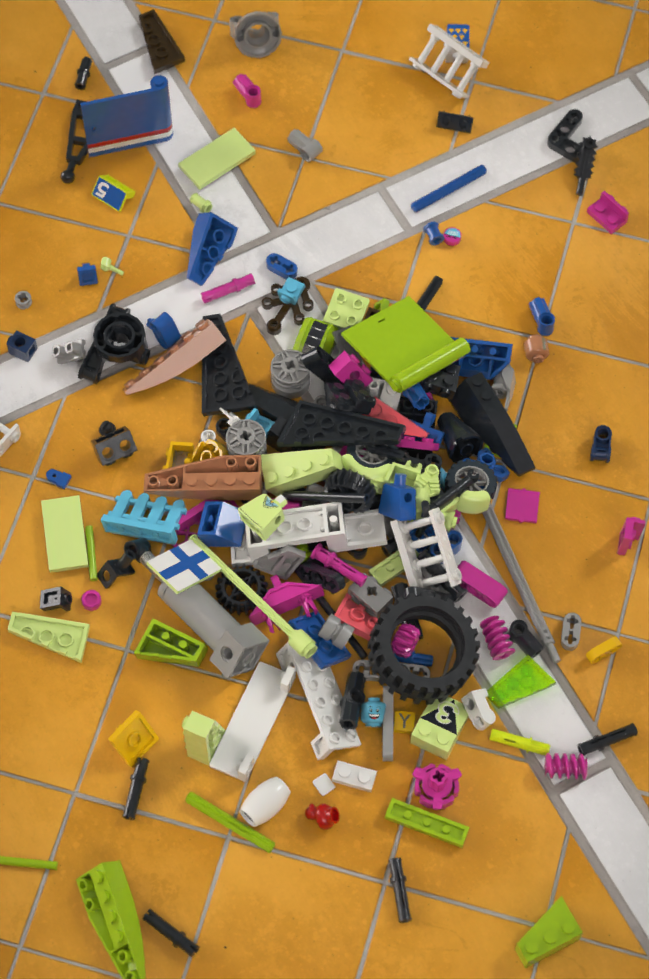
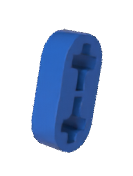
M276 253L267 256L266 267L268 270L286 280L288 277L292 279L297 277L298 270L294 262Z

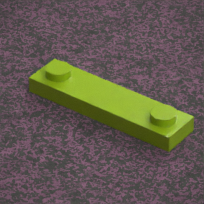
M394 798L391 799L385 814V819L460 848L463 847L470 828Z

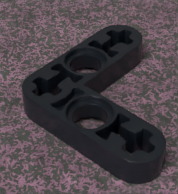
M577 109L570 110L550 133L547 145L551 150L574 163L579 161L576 156L580 155L578 149L582 148L578 143L569 139L582 123L583 114ZM567 127L570 131L562 132L561 128ZM572 147L575 151L567 152L566 148Z

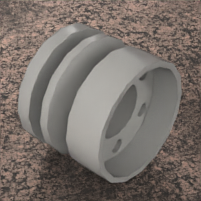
M293 349L283 350L272 359L270 366L271 384L276 394L294 399L304 395L309 389L310 371L301 360L302 352Z
M242 419L234 422L228 428L226 444L229 455L267 454L266 432L257 421Z

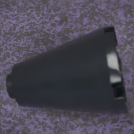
M445 412L439 416L437 424L439 430L445 432L443 442L449 458L454 463H458L460 460L470 459V456L473 454L477 455L478 451L483 448L484 442L481 436L452 412Z

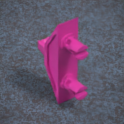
M278 575L270 577L274 587L266 593L263 600L278 615L301 605L307 617H311L310 608L315 615L318 613L313 600L325 595L322 585L295 582L281 584ZM256 607L249 616L250 621L254 625L266 621L269 631L275 633L273 628L275 623L260 608Z

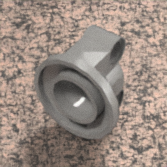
M255 11L246 14L244 17L233 16L229 19L231 37L234 38L237 48L244 55L251 58L268 56L277 49L281 42L282 31L279 24V14L276 12ZM262 25L258 31L249 30L252 26Z

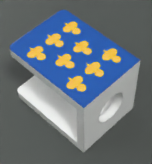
M447 24V33L469 48V25ZM455 49L450 50L446 56L447 63H454L457 58L458 52ZM464 59L462 63H468V59Z

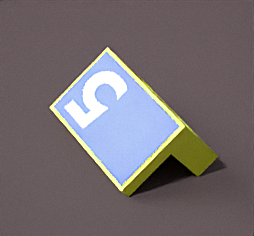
M100 175L91 195L121 212L126 199L133 198L136 191L110 175Z

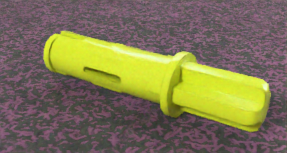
M492 729L489 739L491 741L526 750L527 753L531 751L546 755L550 751V744L532 740L533 737L529 739L497 729Z

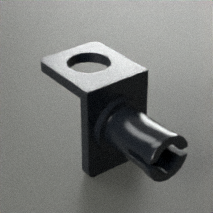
M130 549L125 550L120 559L106 561L97 573V577L105 589H109L117 577L133 575L135 573L131 566L132 561L136 558L134 551ZM105 571H108L110 574L109 581H106L104 578Z

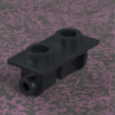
M439 111L436 127L471 133L474 118L471 115L464 116Z

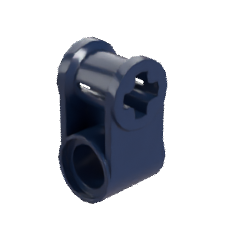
M600 425L595 430L590 461L601 460L606 461V463L610 462L612 431L606 425ZM598 435H604L606 438L602 439Z

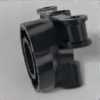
M114 303L110 305L106 316L95 326L93 333L94 341L80 366L78 379L84 378L93 381V384H97L106 360L116 363L132 361L142 365L147 364L150 357V349H148L144 325L137 317L130 314V308L124 309L116 306ZM114 342L126 344L122 346H115Z

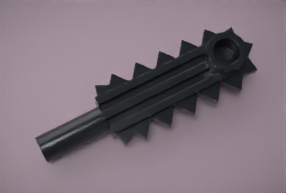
M591 136L588 138L583 137V141L579 143L582 148L578 149L580 155L576 157L579 161L575 162L578 167L574 169V176L578 179L577 196L583 195L585 180L591 179L593 174L590 169L594 168L592 162L596 159L593 156L597 154L594 149L598 148V146L596 145V139H592Z

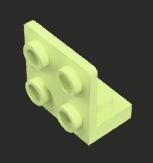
M336 288L323 322L333 324L339 330L348 326L352 327L363 321L370 299Z

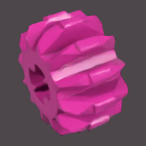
M407 623L399 626L392 641L391 648L393 653L404 658L410 657L419 640V629Z

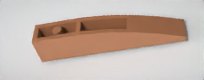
M202 319L195 325L196 328L191 332L189 330L181 335L180 341L162 356L158 357L152 365L140 371L139 376L134 380L130 379L124 384L125 388L122 390L128 395L163 383L197 364L224 343L226 339L213 322L209 319Z
M222 455L147 473L144 478V493L185 499L253 500L262 495L263 491L261 455Z

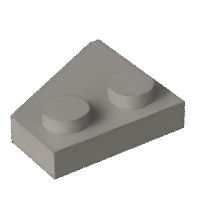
M287 545L254 560L253 567L287 580L305 559L306 552Z

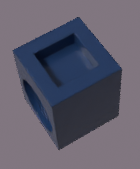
M17 330L7 340L9 354L26 362L30 361L38 349L36 339Z

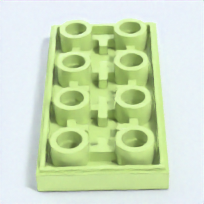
M233 128L178 163V167L201 190L255 155L256 150Z
M80 496L41 501L49 572L89 567Z

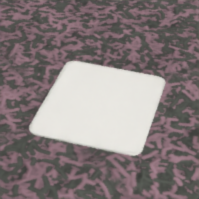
M326 773L313 780V784L322 796L335 789V785Z

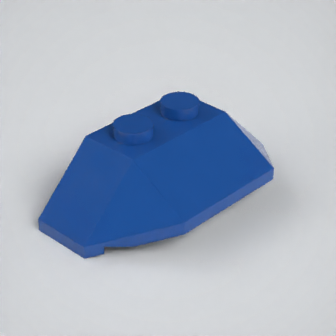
M451 337L454 341L458 339L457 337ZM465 339L470 345V353L453 363L461 366L459 376L471 377L482 372L486 379L492 380L510 364L513 344Z

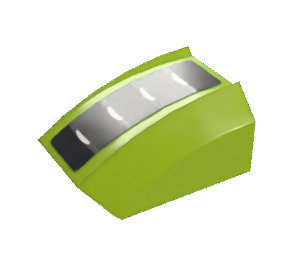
M312 317L305 318L297 335L293 350L305 353L316 346H320L331 355L336 345L332 332L339 329L333 324Z

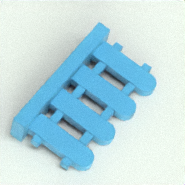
M125 490L120 496H116L115 501L117 503L113 511H109L107 515L103 514L101 518L105 532L176 545L178 537L175 530H179L180 524L178 523L182 514L186 515L187 508H185L184 501L180 499L176 500L173 505H168L167 499L164 496L158 497L155 502H150L151 500L147 493H142L138 499H134L132 492ZM134 505L131 513L126 514L129 506ZM147 508H151L148 517H143ZM164 512H169L166 520L162 521L161 518Z

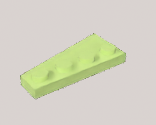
M12 611L8 626L9 633L82 663L90 624Z

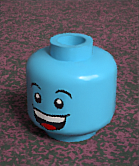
M368 698V702L361 704V721L366 723V727H382L386 704L380 702V698Z

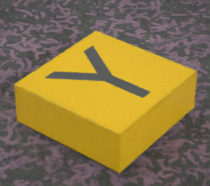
M395 711L393 732L412 734L415 712Z

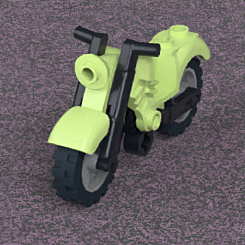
M395 445L348 446L346 454L341 457L343 467L347 471L351 469L353 472L358 471V474L365 475V478L370 479V483L374 484V489L379 494H382L385 483H394L395 473L406 474V485L414 487L416 490V520L429 517L428 511L439 507L440 511L444 514V524L448 532H450L451 528L455 529L458 517H455L456 509L459 512L478 514L487 511L497 488V476H494L493 469H489L487 464H482L478 460L466 459V461L460 460L457 464L454 463L447 472L444 493L440 488L442 458L437 454L431 453L426 455L424 460H419L409 456L404 451L398 450ZM432 524L419 527L415 532V536L421 538L425 530Z

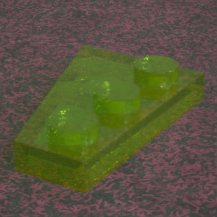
M527 655L487 690L489 695L487 698L500 709L554 686L556 681Z

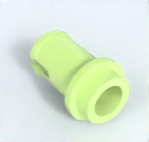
M194 193L190 197V202L197 206L202 213L211 211L213 207L211 201L205 200L198 193Z

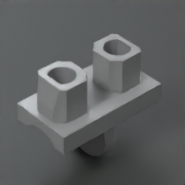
M79 339L55 345L52 348V356L57 358L58 364L72 361L79 362L86 358V351L84 349L86 340Z

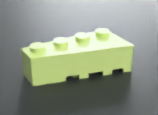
M332 448L262 454L265 490L275 496H279L284 491H293L325 480L336 469L341 470L344 468L342 456Z
M192 711L190 716H186L182 723L187 755L210 766L209 764L226 730L215 720Z

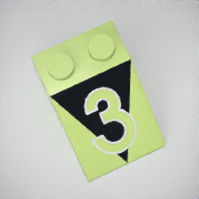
M448 696L445 701L439 702L436 699L433 704L427 705L411 734L410 743L447 760L469 717L463 703Z

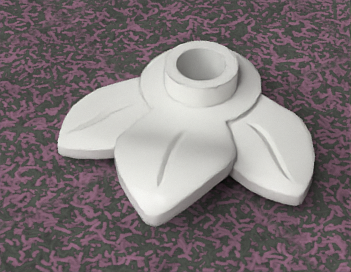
M219 408L229 418L227 423L230 426L234 422L241 420L233 412L228 413L223 408Z

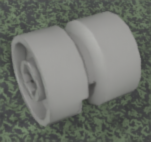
M331 613L318 635L326 641L331 639L332 644L342 650L355 628L347 623L341 624V619Z

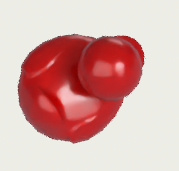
M311 803L305 810L306 818L309 820L316 819L318 826L324 830L332 828L340 819L338 809L328 804L322 803L315 807Z

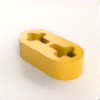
M615 636L592 648L586 653V657L591 664H595L618 651L623 645L618 637Z

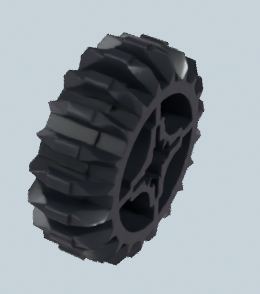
M345 468L341 470L336 469L335 472L329 474L325 481L324 492L364 493L369 495V502L367 504L342 503L343 510H347L349 513L352 511L355 514L358 512L364 513V511H368L375 501L376 490L374 489V484L370 483V479H366L365 475L358 474V471L353 472L351 469L347 471Z
M236 564L235 569L232 571L250 588H252L254 583L258 589L256 594L263 599L268 592L266 589L268 584L264 582L265 576L260 575L259 569L254 571L253 566L246 569L245 564L242 568H239ZM221 573L222 578L218 577V584L215 585V590L217 591L215 595L216 598H219L218 603L220 605L223 604L225 610L229 609L230 614L237 611L238 616L241 615V612H245L247 616L249 610L253 612L257 606ZM228 585H230L233 590L231 592L232 595L230 597L226 593Z

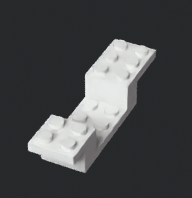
M341 502L283 510L284 521L266 541L262 540L245 524L246 529L241 547H230L232 566L235 568L236 564L239 567H242L244 564L246 566L253 565L254 560L271 553L270 549L287 545L293 546L327 541L328 550L331 553L387 545L384 515L378 513L379 509L364 511V513L344 514Z

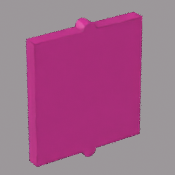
M508 488L505 520L519 521V523H537L540 492L528 491L525 488L522 490Z

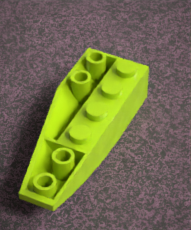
M120 861L100 863L76 879L88 918L121 978L145 979V959L140 924Z

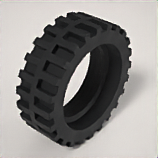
M413 592L409 593L406 599H403L402 596L397 598L394 604L390 603L384 612L381 613L371 631V638L368 642V649H371L368 660L369 662H374L371 668L373 674L378 673L380 675L378 682L381 685L386 683L390 687L388 692L392 695L394 692H397L401 695V700L406 701L407 698L413 699V704L418 705L421 700H426V705H430L436 699L442 702L449 695L451 697L454 696L475 670V664L480 656L477 653L480 648V641H475L478 631L477 628L472 629L471 623L473 620L471 617L466 618L462 614L464 609L461 606L457 609L452 605L453 600L448 598L447 601L440 599L441 595L437 593L430 597L428 592H421L419 596H415ZM410 619H422L441 627L451 638L456 650V659L453 667L445 675L436 678L421 677L405 669L398 662L391 648L392 634L399 624Z

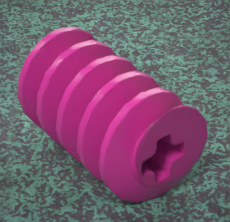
M499 616L488 617L480 623V627L483 629L482 633L486 636L485 642L488 643L487 648L491 650L490 656L493 657V660L505 659L515 653L514 648L509 649L513 642H506L510 635L504 634L508 631V628L501 627L505 624V621L498 620Z
M546 753L545 776L549 773L550 778L553 779L555 773H557L558 778L561 779L563 773H565L567 779H570L571 774H574L575 780H578L579 774H582L583 780H586L588 764L587 757L584 759L583 754H579L577 759L575 754H571L568 759L567 754L563 753L560 759L559 754L555 753L552 759L550 753Z

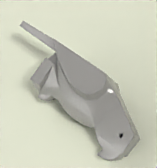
M510 364L494 377V384L491 386L499 399L506 397L504 407L506 411H508L510 401H512L516 385L515 372Z

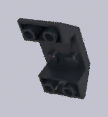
M400 397L398 412L408 419L423 424L426 412L436 414L438 400H429V404L424 409L418 410L413 407L408 398ZM435 418V420H434V422H433V424H432V426H431V427L434 428V429H435V421H436V418ZM397 447L398 450L404 451L409 456L419 460H424L426 455L432 453L430 450Z

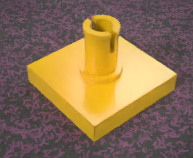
M137 710L122 725H119V728H116L115 732L108 738L125 763L130 767L136 763L137 757L141 758L160 739L141 712Z

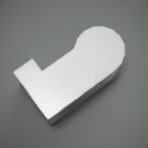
M486 688L471 691L461 699L472 724L481 731L493 724L496 719L486 700V697L489 696Z

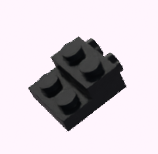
M452 363L419 383L426 393H432L452 400L456 393L461 366Z
M346 379L344 385L326 382L324 387L335 410L369 415L375 406L376 399L371 397L369 387L365 386L358 379Z

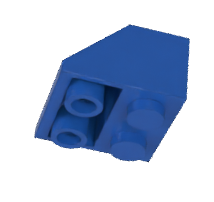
M205 501L197 535L207 547H241L246 527L245 523L240 519L238 507L224 501Z

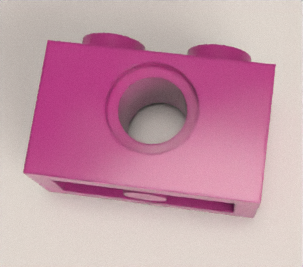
M343 351L328 365L333 374L343 383H345L346 379H358L365 386H368L373 381L369 375L371 373L370 369L365 364L361 366L359 364L360 360L353 353L349 355L346 351Z

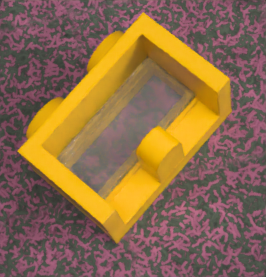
M171 441L170 447L166 449L167 462L166 465H163V469L195 462L192 460L195 450L194 444Z

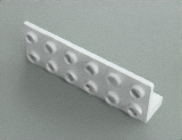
M287 642L276 653V656L283 671H286L288 666L296 668L297 675L320 730V734L311 741L317 760L325 759L334 750L359 747L361 742L356 729L346 730L339 723L342 695L331 667L321 670L312 657H301Z
M258 663L209 764L211 768L241 781H247L295 681L296 668L288 666L285 672L266 663Z

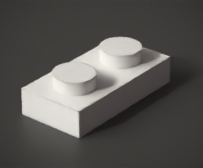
M337 761L332 782L372 792L377 771Z

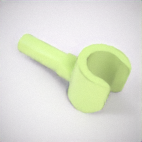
M102 258L100 267L103 271L111 270L123 276L124 271L112 266L110 258Z

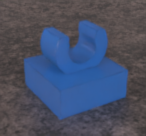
M84 263L82 264L83 267H77L80 286L98 284L95 265Z

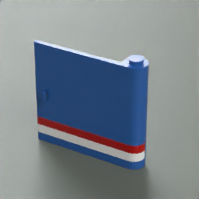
M154 76L150 81L151 89L80 103L89 157L166 142L172 139L173 125L169 86L165 76Z

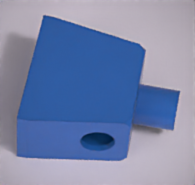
M395 473L394 483H385L383 485L378 513L398 521L416 520V490L414 487L406 485V474Z

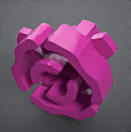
M430 764L423 769L416 767L412 773L416 778L414 794L417 797L420 796L419 803L430 809L433 808V810L445 809L452 805L454 797L458 796V779L462 776L458 768L451 770L444 764H440L436 768L434 764ZM421 782H422L423 791L425 792V794H426L430 799H433V800L427 799L423 794L420 795V788H419V786H420ZM452 786H453V788H454V793H453V795H451V796H450L448 799H446V800H442V798L447 797V795L450 794L451 789H452Z

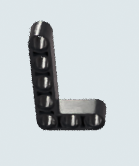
M316 346L301 355L304 366L324 382V387L326 382L344 385L328 366L335 359L320 346ZM325 392L326 406L334 408Z

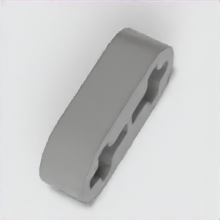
M576 613L567 614L563 621L561 645L568 651L575 650L580 640L581 618ZM570 619H573L575 623L573 629H570ZM569 634L572 635V644H568L567 641Z

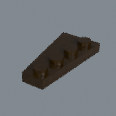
M153 9L139 15L154 74L185 62V56L155 10Z

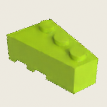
M562 896L517 943L515 951L525 968L581 939L583 932Z

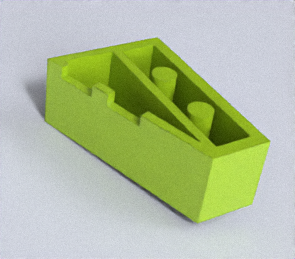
M152 619L134 654L137 659L199 667L208 648L205 643L156 619Z

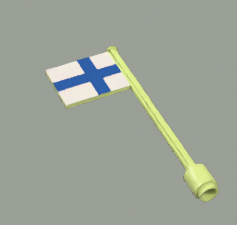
M197 534L191 535L188 541L147 561L146 565L176 594L222 572L288 635V644L301 657L310 658L317 651L316 642L302 629L294 630L198 538Z

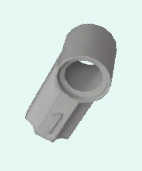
M298 129L291 131L287 137V142L294 146L307 162L312 161L323 151L321 144L316 139H309Z

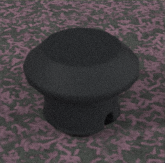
M104 421L99 427V432L102 436L116 430L115 425L109 421Z

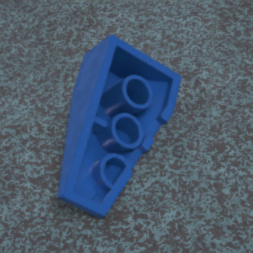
M212 212L198 214L192 234L187 279L203 286L214 271V266L218 261L222 260L225 251L232 246L238 227Z

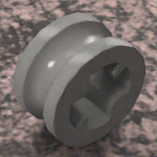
M20 291L15 295V303L19 309H28L32 305L31 295L27 291ZM22 298H26L27 301L24 300V302H20V299L23 300Z

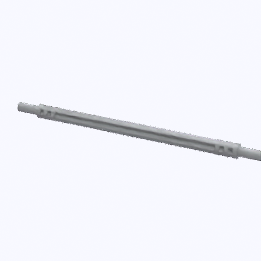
M490 503L488 510L482 513L542 644L547 648L553 663L557 664L561 659L554 646L555 641Z

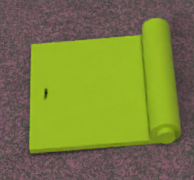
M410 296L341 332V336L391 386L392 390L398 393H402L465 357L471 350L469 343L464 338H458L454 341Z

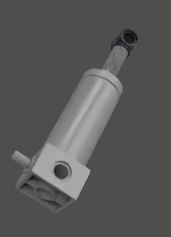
M145 538L126 542L124 552L128 549L134 551L136 554L134 560L142 563L161 582L158 596L214 651L210 661L222 672V677L228 679L254 670L270 640L252 622L240 625L199 583L176 594L146 565L147 561L155 558L149 541Z

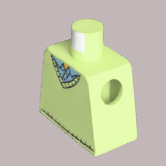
M262 494L238 508L240 519L262 540L266 541L284 521L285 517L282 508L287 504V500L281 494L274 500L266 494Z

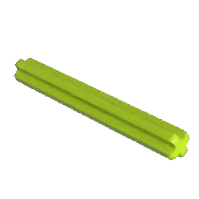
M190 792L187 795L186 803L266 852L271 853L273 851L275 842L195 793Z

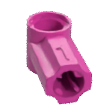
M241 73L237 75L235 80H233V85L245 98L247 106L250 108L260 106V87L254 85L246 74L243 75Z

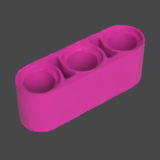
M461 561L457 566L462 575V583H460L462 588H466L469 593L487 605L497 608L508 593V590L501 583L466 561Z

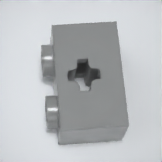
M371 575L367 577L362 587L355 582L348 587V594L352 596V600L358 605L364 606L366 608L365 611L373 617L379 618L385 608L390 603L393 604L392 593L387 588H382L378 585L377 580Z

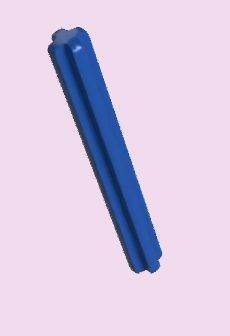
M481 164L412 202L411 209L414 212H418L487 173L486 167Z

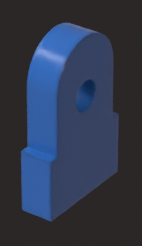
M50 469L46 473L49 482L56 484L57 487L64 490L72 478L70 474L62 473L55 469Z

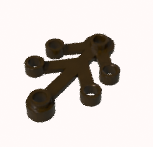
M297 277L295 280L305 284L301 294L303 309L307 312L312 311L314 302L309 298L307 292L310 289V281L306 277ZM273 284L271 286V294L278 296L277 291H274V289H282L284 285ZM265 297L262 299V307L265 310L283 305L276 317L267 322V332L269 334L278 335L281 332V322L290 308L294 315V323L302 325L305 316L300 312L298 302L293 305L291 303H283L280 298L271 299Z

